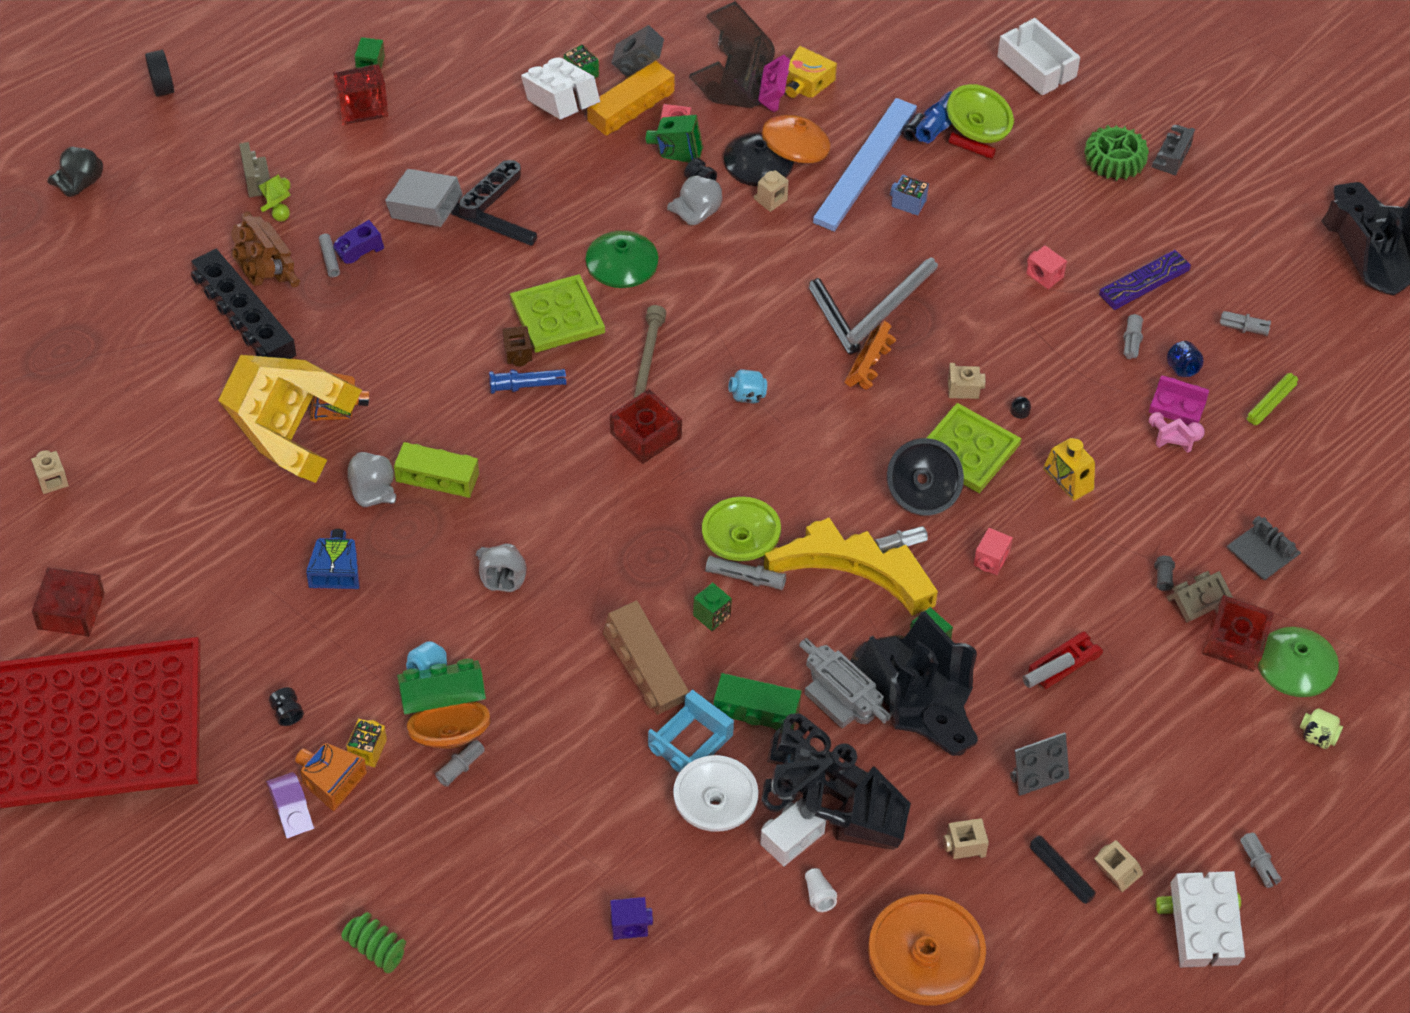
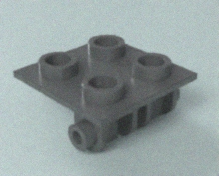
M1257 516L1252 522L1255 526L1227 545V548L1265 581L1299 556L1301 552L1296 548L1294 542H1291L1284 536L1283 532L1278 533L1279 529L1277 527L1272 528L1267 518Z
M1065 732L1014 750L1016 768H1014L1013 772H1010V777L1013 783L1017 782L1019 796L1069 779Z

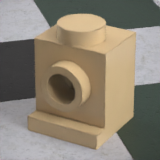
M776 170L767 172L758 182V193L754 195V200L771 212L787 201L789 180Z
M950 363L948 373L949 398L979 399L980 389H985V374H980V367L955 366V363Z
M44 450L31 459L43 494L69 486L57 451L50 452ZM59 476L58 478H55V479H52V480H49V481H46V482H45L46 479Z
M982 818L948 824L947 835H943L945 851H951L953 859L980 855V858L986 857L989 842Z
M1117 840L1110 845L1104 846L1094 858L1099 868L1118 886L1121 892L1125 891L1143 875L1139 863Z

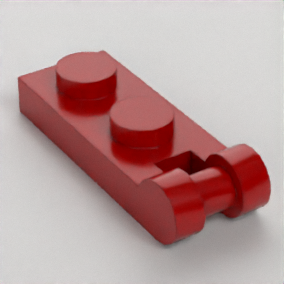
M1083 631L1029 665L1028 672L1030 673L1069 652L1073 656L1075 664L1040 682L1046 690L1088 662L1097 660L1102 655L1103 649L1098 644L1094 645L1090 641L1091 637Z

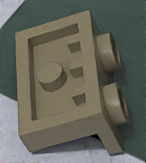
M249 142L239 143L249 197L264 195L259 185L270 179L266 157L256 158V152L250 151Z
M1206 571L1194 577L1196 583L1189 585L1186 581L1173 587L1175 593L1167 596L1169 601L1175 599L1186 622L1192 621L1234 600L1220 571L1210 575L1209 571Z

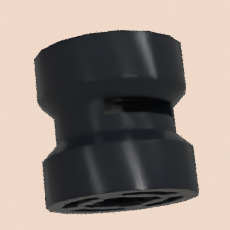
M695 158L685 168L684 176L687 179L692 176H700L716 181L717 171L712 167H706V163L700 158Z
M281 688L273 692L269 697L271 708L276 711L275 717L281 726L293 725L304 716V711L301 705L297 703V695L292 688Z

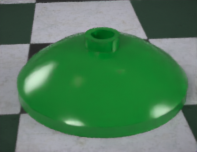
M625 230L612 231L599 236L590 244L586 252V266L589 273L598 282L615 288H629L646 282L654 275L658 267V252L655 245L639 233Z

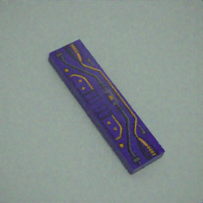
M1174 250L1100 289L1099 295L1116 310L1190 270L1191 264Z

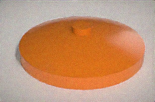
M917 894L896 900L879 914L871 929L868 954L876 977L892 994L914 1004L933 1006L955 1001L974 987L984 967L986 943L979 924L961 905L942 896Z

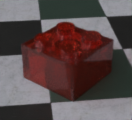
M379 64L333 73L336 103L343 125L389 117L385 81Z
M648 389L610 414V434L644 464L682 439V419L656 394Z
M48 567L32 608L37 629L90 637L105 594L100 575Z
M1222 595L1214 610L1202 654L1254 672L1262 659L1274 612Z

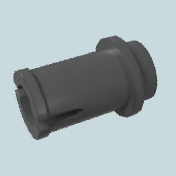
M1160 556L1154 563V568L1157 570V588L1161 591H1169L1174 587L1173 570L1175 562L1170 556Z

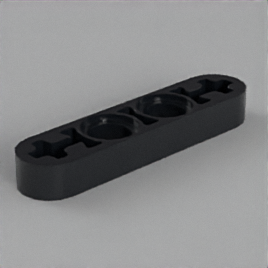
M506 160L500 163L460 199L459 213L461 216L476 218L481 215L520 179L521 165L514 160ZM492 182H500L502 184H493ZM479 194H488L489 196H480Z

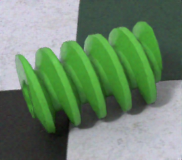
M369 912L364 913L361 917L353 918L343 929L342 939L349 941V945L357 948L359 953L366 954L367 959L374 961L375 965L383 968L385 973H391L403 958L406 941L400 939L396 942L398 934L395 932L387 936L389 927L385 925L378 930L380 921L378 919L371 921L372 914Z

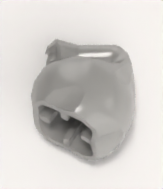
M692 176L683 184L680 190V197L674 199L672 203L670 202L667 210L678 214L687 224L697 225L720 208L722 189L715 180Z
M359 452L353 456L348 465L347 479L356 502L365 508L379 503L395 504L397 495L394 493L393 487L390 486L394 476L390 461L384 456L366 452Z
M503 544L491 548L481 547L476 551V556L480 561L479 574L485 587L490 590L513 592L521 587L525 580L527 567L525 559L514 545Z

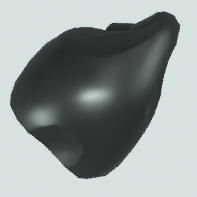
M69 147L62 152L60 170L48 177V184L58 187L66 196H75L100 178L103 173V162L91 150Z

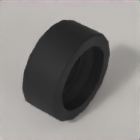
M164 50L145 53L155 95L159 97L174 93L172 76Z

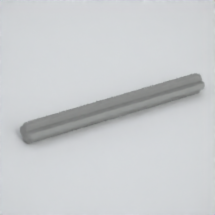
M934 258L926 259L847 334L846 338L850 341L851 345L862 341L938 268V263L935 262Z

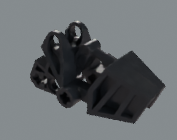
M800 713L789 714L782 722L781 728L771 738L767 762L776 764V767L774 768L772 779H766L763 783V805L770 811L778 812L803 795L800 810L802 817L812 819L815 816L835 825L836 840L891 850L898 848L904 838L911 803L875 766L867 773L854 765L857 761V752L853 746L842 743L830 752L831 740L823 730ZM795 722L800 725L796 731L791 729ZM809 731L810 734L804 739L803 736ZM813 738L820 739L824 744V750L817 751L810 745V740ZM842 758L844 762L842 763L838 759ZM825 776H828L830 779L828 781L825 780ZM773 792L776 797L782 799V804L778 806L772 805L768 801V793ZM823 794H831L843 802L838 810L824 808L821 806Z

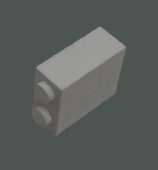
M407 169L385 201L393 219L441 227L463 194L458 179L455 176Z

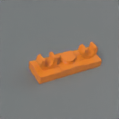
M882 322L870 332L844 381L850 388L858 382L865 390L873 386V383L868 378L872 381L878 374L873 369H869L870 366L875 365L881 356L879 352L886 355L891 351L889 346L896 342L895 337L888 334L891 328L888 322Z

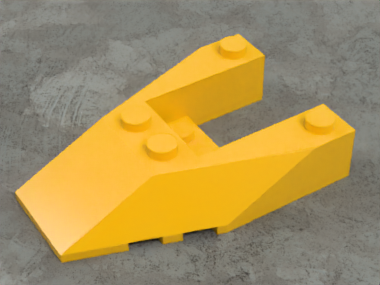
M240 355L218 401L261 454L291 473L316 483L327 459L292 441V438L313 396L351 413L362 389L306 360Z

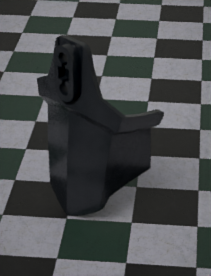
M1360 182L1336 185L1333 190L1334 200L1331 201L1329 209L1321 222L1328 231L1339 234L1363 282L1378 291L1395 296L1410 285V198L1403 207L1385 206Z
M923 611L906 636L895 635L876 639L873 635L854 651L851 662L876 684V690L884 696L883 700L890 707V721L895 729L917 732L953 756L963 755L967 749L977 744L978 737L964 709L973 689V670L977 657V651L974 647L966 643H954L937 623Z

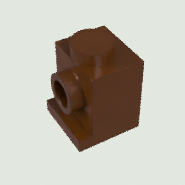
M520 326L503 329V345L507 364L521 367L526 365L527 362L532 361V347L528 327ZM523 337V339L510 341V339Z

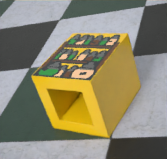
M358 719L347 743V751L361 756L365 759V765L375 768L387 741L385 726L374 720Z

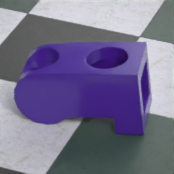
M368 220L339 237L334 242L333 248L344 263L351 264L357 261L360 256L373 249L376 253L384 249L380 232Z

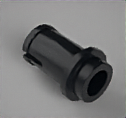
M916 114L911 123L906 124L903 128V135L907 140H917L915 136L917 132L916 127L925 116L924 114Z

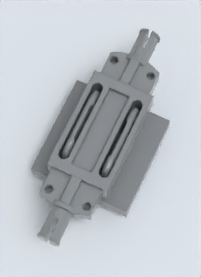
M808 638L801 641L799 647L809 654L806 666L811 670L813 680L805 688V695L842 729L853 720L860 724H868L876 716L884 724L891 718V714L881 706L884 696L876 690V684L839 650L834 652L828 645L817 648Z

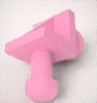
M1155 412L1149 417L1150 425L1152 427L1156 426L1159 429L1156 441L1158 448L1171 443L1180 445L1188 453L1192 450L1194 441L1201 440L1205 433L1203 426L1196 422L1186 426L1179 418L1167 424L1160 412Z

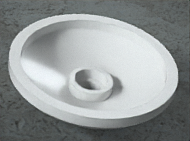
M705 756L690 762L681 770L674 784V802L678 812L693 826L707 831H726L738 827L753 814L758 801V786L751 771L739 761L725 756ZM717 801V802H719L720 804H718V805H713V804H711V802Z

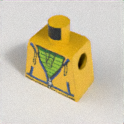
M1069 438L1051 449L1043 470L1073 501L1094 490L1095 461L1083 449V442L1081 440Z

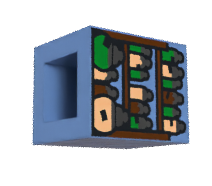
M902 175L898 183L894 182L890 191V196L893 197L892 207L918 216L927 201L929 183Z

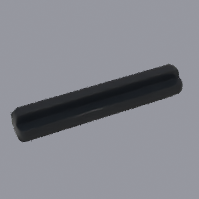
M1039 835L1031 841L1030 848L1083 903L1087 904L1094 899L1096 891L1043 836Z

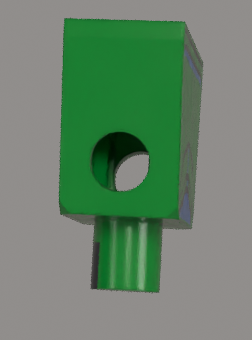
M697 115L663 117L657 130H647L646 143L658 145L660 155L665 159L690 163L693 159L700 158L703 143Z

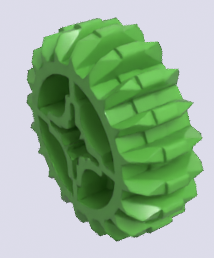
M1116 124L1114 128L1106 125L1104 129L1098 128L1096 132H1092L1090 138L1086 141L1084 155L1087 165L1091 167V171H1097L1098 176L1105 175L1107 179L1113 177L1117 181L1121 177L1127 180L1129 176L1134 178L1137 173H1141L1143 167L1147 164L1149 151L1146 140L1142 139V134H1135L1134 129L1129 131L1126 129V126L1118 128Z

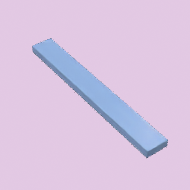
M895 98L813 218L814 224L835 232L903 132L905 125L909 123L916 113V105Z

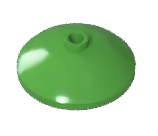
M1285 627L1271 632L1263 639L1257 653L1258 669L1266 682L1276 690L1295 697H1311L1323 693L1334 683L1339 669L1338 657L1332 645L1318 633L1301 627Z

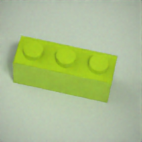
M406 442L403 443L394 464L396 482L470 498L479 476L478 458Z

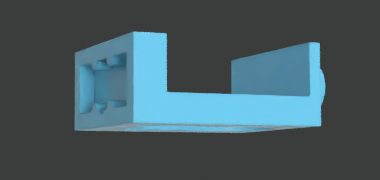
M691 690L685 696V706L657 733L652 729L648 731V746L656 756H662L670 762L674 770L681 772L690 762L701 757L714 755L733 736L734 720L694 690ZM696 719L712 731L714 735L692 756L687 757L670 742Z

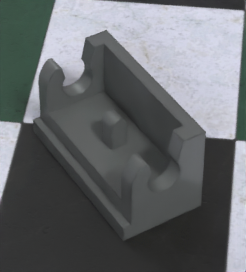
M1173 125L1171 130L1177 131L1181 135L1167 134L1156 159L1153 161L1152 168L1176 176L1192 146L1195 133L1194 128L1189 129L1180 125Z

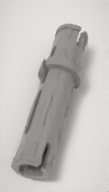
M711 555L706 563L705 570L708 573L711 572L752 582L753 586L757 587L764 585L782 591L785 586V573L766 570L764 566L758 565L753 567L716 558Z

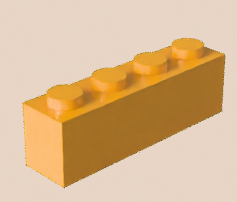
M652 62L599 97L600 102L587 107V121L605 136L609 135L631 119H635L648 108H652L665 97H669L674 92L675 75L659 62Z

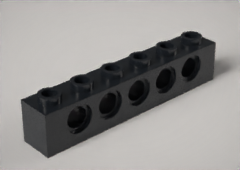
M217 248L191 261L193 269L191 277L195 284L203 287L206 297L209 300L213 299L220 314L228 317L231 327L241 333L245 344L248 347H253L256 356L286 359L296 356L294 339Z

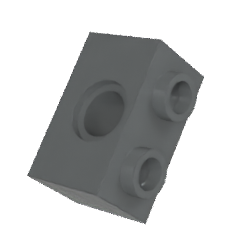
M648 25L616 44L611 63L628 77L660 58L664 38Z

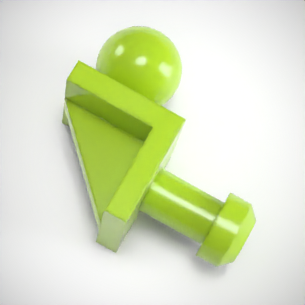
M276 175L259 185L260 190L267 199V204L260 208L261 211L264 212L273 207L272 216L279 222L286 221L290 215L289 208L284 204H279L291 195L288 191L291 187L288 179L280 178L279 175Z

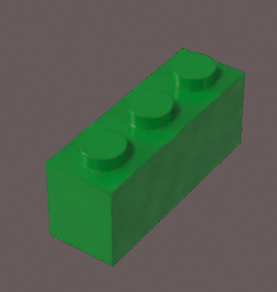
M462 659L457 664L448 666L440 663L430 666V669L420 671L419 669L412 668L403 671V674L397 675L404 714L486 699L482 670L478 660Z
M721 673L713 705L731 719L744 721L750 725H762L778 730L789 714H798L802 691ZM795 723L791 726V729L793 730L795 727Z

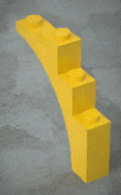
M830 518L811 523L806 527L804 538H797L787 545L775 547L764 555V569L778 573L803 568H829L850 572L869 579L896 597L912 616L936 606L938 591L907 545L891 548L883 554L868 531L859 535L854 534L847 540H844Z

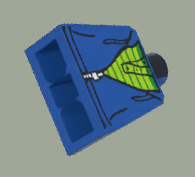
M334 529L331 531L330 538H319L316 541L306 572L309 588L360 589L355 540L346 539V532L344 530Z

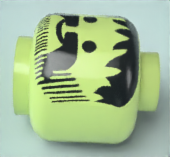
M1315 709L1311 715L1305 714L1300 728L1304 730L1303 738L1305 741L1327 749L1330 745H1336L1343 726L1340 725V719L1337 716L1322 709Z

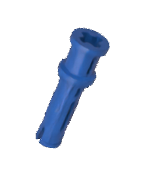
M565 369L525 373L510 370L509 373L498 374L489 371L490 393L495 394L496 391L503 390L516 392L519 391V388L566 385L564 377L566 372Z

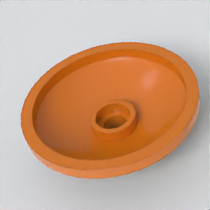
M779 115L767 120L762 129V138L766 141L767 146L776 154L788 160L800 163H815L826 158L829 153L831 144L828 136L820 126L807 118L796 115Z
M477 702L419 711L409 719L407 730L409 736L421 745L438 749L457 748L475 740L484 733L491 721L490 712L484 705Z

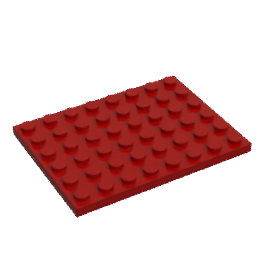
M199 637L1 661L0 809L199 784L201 642Z

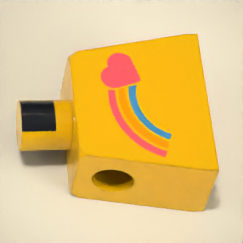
M799 46L789 63L786 94L791 98H795L799 93L808 98H813L836 80L837 63Z

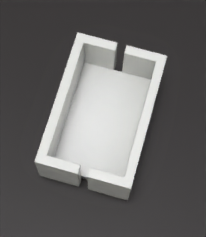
M1036 18L1020 25L1019 30L1015 28L1000 36L997 56L1042 96L1057 88L1058 83L1063 85L1077 77L1080 56Z
M553 58L543 65V68L540 66L529 69V72L521 75L527 100L558 119H563L578 112L573 90L577 94L579 106L582 110L600 102L594 76L562 58Z
M1208 872L1205 878H1203V873H1177L1171 881V892L1180 967H1206L1210 961L1212 966L1238 965L1245 958L1235 872Z

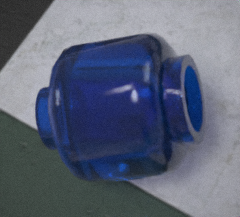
M1187 340L1175 343L1169 349L1166 357L1170 367L1178 376L1183 378L1196 375L1204 363L1202 353L1192 342Z

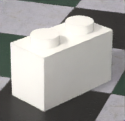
M802 798L795 804L792 802L787 805L779 817L775 820L770 819L761 829L760 845L783 866L787 865L825 833L826 820L815 816L812 819L802 817L800 813Z

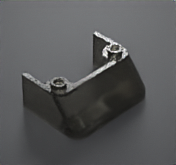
M734 1L707 14L709 21L720 31L718 46L728 56L725 67L718 61L691 73L689 78L714 103L754 108L761 105L758 98L765 65L773 61L775 48L770 38L742 7Z

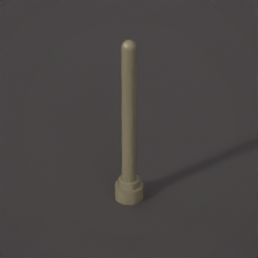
M658 305L648 307L646 313V321L649 328L633 404L637 407L643 404L658 328L666 319V310Z

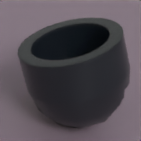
M1023 396L1016 397L1011 403V414L1019 419L1029 416L1031 411L1030 401Z

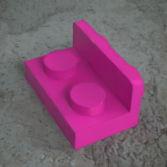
M785 55L765 65L758 101L772 112L778 110L779 100L786 91L790 59Z
M1162 375L1150 405L1149 413L1160 412L1165 418L1171 420L1180 418L1187 425L1193 422L1199 423L1207 402L1209 390Z

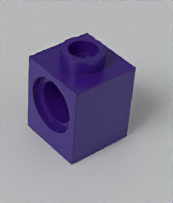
M645 897L610 900L613 940L648 937V925H653L652 908H646Z

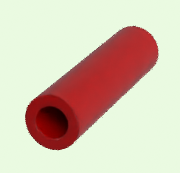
M952 132L949 138L950 144L989 159H993L996 148Z

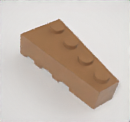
M636 600L608 613L603 635L631 675L634 683L643 693L647 706L650 709L653 708L655 713L659 715L684 703L685 696L689 691L638 601Z

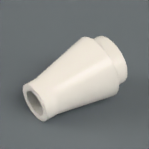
M814 868L806 872L805 879L807 881L810 905L818 912H826L834 908L837 904V893L822 875L821 870Z

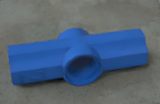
M951 91L945 93L937 103L924 112L925 118L916 127L917 132L915 136L919 141L927 144L932 142L940 132L952 124L947 113V101L952 93Z

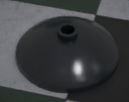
M751 132L738 136L728 144L724 152V165L727 172L737 181L750 186H758L760 179L770 171L776 170L786 178L794 166V161L776 154L767 146L766 141L762 138V132Z
M919 438L905 443L896 450L889 461L886 480L892 498L900 507L915 515L931 516L947 510L955 503L963 488L964 473L958 456L950 447L935 439ZM919 475L925 477L926 481L924 484L918 482Z

